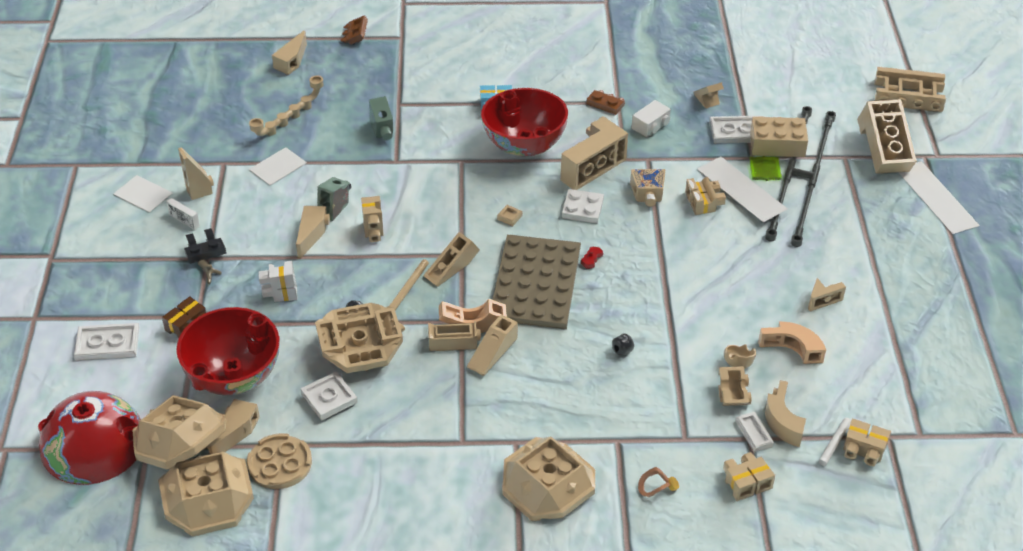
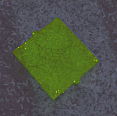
M749 157L752 180H782L778 157Z

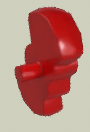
M590 247L580 262L586 269L594 268L597 258L603 257L604 253L600 247Z

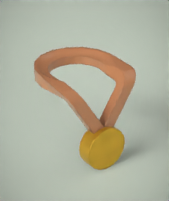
M653 467L646 471L638 483V490L645 497H652L666 487L671 491L679 489L677 479L675 477L668 478L658 467ZM655 474H658L666 482V484L651 492H646L644 489L646 479Z

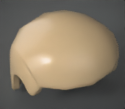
M746 344L740 347L728 345L724 350V359L731 367L744 366V369L752 365L756 357V349L753 348L749 351Z

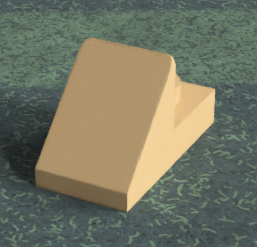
M721 82L693 91V93L705 108H710L720 104L718 91L724 88Z
M817 278L810 297L808 310L813 311L842 301L846 286L840 282L825 287Z

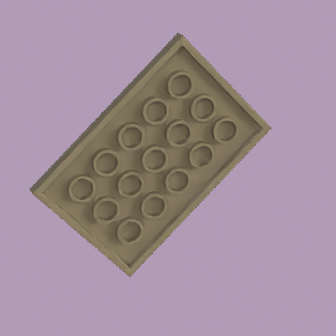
M507 234L493 300L505 304L506 316L518 322V324L567 329L581 242Z

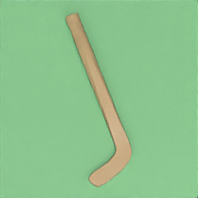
M426 259L421 261L389 305L394 307L395 311L428 266L429 262ZM399 323L401 332H403L405 330V327L403 324Z

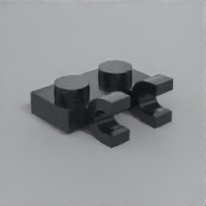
M211 228L204 230L207 238L204 243L197 244L193 233L186 235L188 247L184 248L190 264L227 254L222 239H215Z

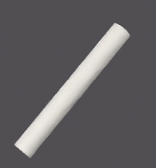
M847 417L843 419L819 459L820 465H827L849 428L851 419Z

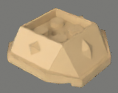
M366 303L335 309L315 322L323 357L346 373L362 370L368 371L369 369L388 366L403 342V335L395 309L390 306L384 307L380 304Z
M175 395L171 396L156 409H150L149 414L141 419L138 426L133 429L134 453L137 461L168 470L176 466L177 462L185 461L197 455L226 431L227 421L225 414L216 412L207 404Z
M551 436L546 438L535 437L504 459L502 495L531 521L563 518L595 494V468L567 444L558 442Z
M225 452L206 456L198 455L196 458L177 462L176 466L170 468L166 474L158 479L166 520L185 530L192 537L237 526L242 519L241 516L254 499L245 459L231 456Z

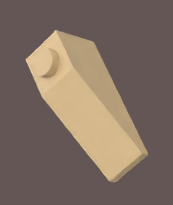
M182 147L178 148L186 190L191 199L194 200L213 194L211 186H214L211 175L208 176L205 170Z
M326 206L303 207L296 242L298 258H302L325 233L326 225L330 224V214H327Z
M458 232L423 276L438 287L466 267L480 249L473 241Z

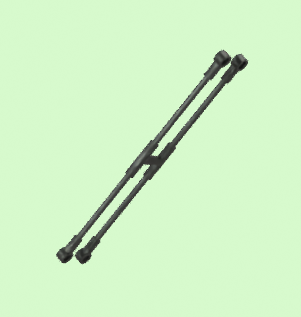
M804 106L801 112L806 124L808 118L812 115V108L809 106ZM834 111L826 112L825 131L812 172L794 168L796 157H791L788 162L779 198L781 204H783L792 175L810 179L799 226L791 238V245L794 247L802 245L803 225L813 188L816 186L819 175L820 162L828 132L836 118ZM779 214L774 216L769 229L766 230L765 238L768 241L776 240Z

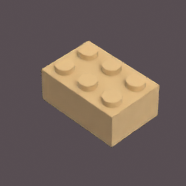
M752 117L750 129L752 155L806 156L808 135L805 118Z

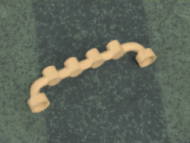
M318 75L312 76L309 79L310 87L313 88L312 93L308 96H302L299 103L291 104L289 110L285 113L277 114V118L274 121L266 122L265 127L262 119H251L249 122L250 130L258 136L266 134L268 136L275 135L277 126L286 127L288 125V118H298L301 109H311V102L318 96L320 88L324 85L323 78Z

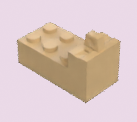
M902 100L868 101L858 116L857 121L860 134H867L876 174L910 172L917 161Z
M604 116L592 122L591 126L586 128V134L589 138L561 154L560 181L573 190L580 189L626 161L628 133Z

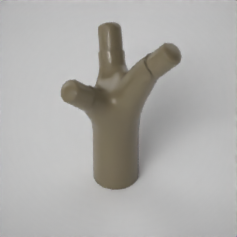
M205 260L198 261V265L207 275L208 284H211V274H222L221 271L214 269Z

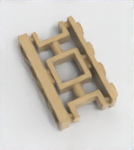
M877 67L874 84L883 86V88L876 89L875 101L901 99L903 108L943 112L946 97L945 95H938L937 92L943 93L945 74ZM902 88L917 90V92L903 91Z

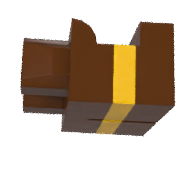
M189 296L178 304L177 308L174 307L162 317L164 330L169 334L172 332L177 334L179 338L183 330L193 320L206 313V308Z

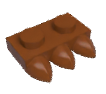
M363 15L348 22L343 27L346 30L342 35L345 36L340 41L350 43V45L361 42L366 32L367 17Z
M594 90L586 99V104L617 115L625 105V100L623 97H614V94L607 95L603 90Z

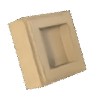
M506 205L497 215V220L514 226L522 217L523 211Z

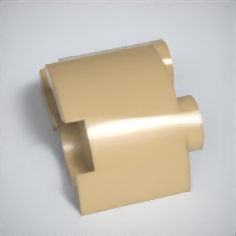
M744 366L719 367L720 385H718L720 402H723V406L751 404V393L746 390V387L749 385L748 374H745Z

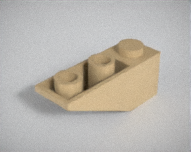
M302 31L272 54L274 69L290 75L300 66L307 46L305 31Z
M501 314L489 327L467 368L484 376L518 339V322Z
M237 399L233 400L231 405L225 410L226 431L207 445L210 454L226 452L252 433L260 418L257 404Z

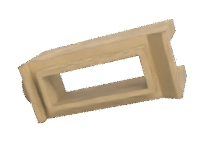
M476 321L474 323L441 325L428 323L429 351L477 349V341H481V331L476 329Z

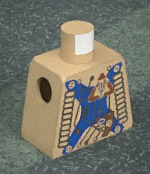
M631 169L630 185L637 202H645L647 206L652 207L656 202L662 201L665 169Z

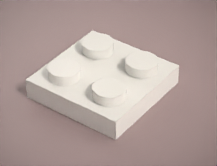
M568 189L562 211V219L598 224L604 194Z
M337 371L301 388L302 396L321 421L358 403L357 396Z

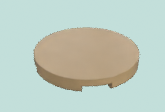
M286 433L273 434L262 438L247 456L249 475L257 484L269 489H284L296 485L307 476L312 466L311 451L307 443Z

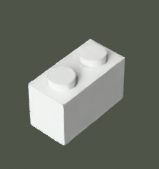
M654 100L632 116L631 129L648 138L670 122L671 109Z

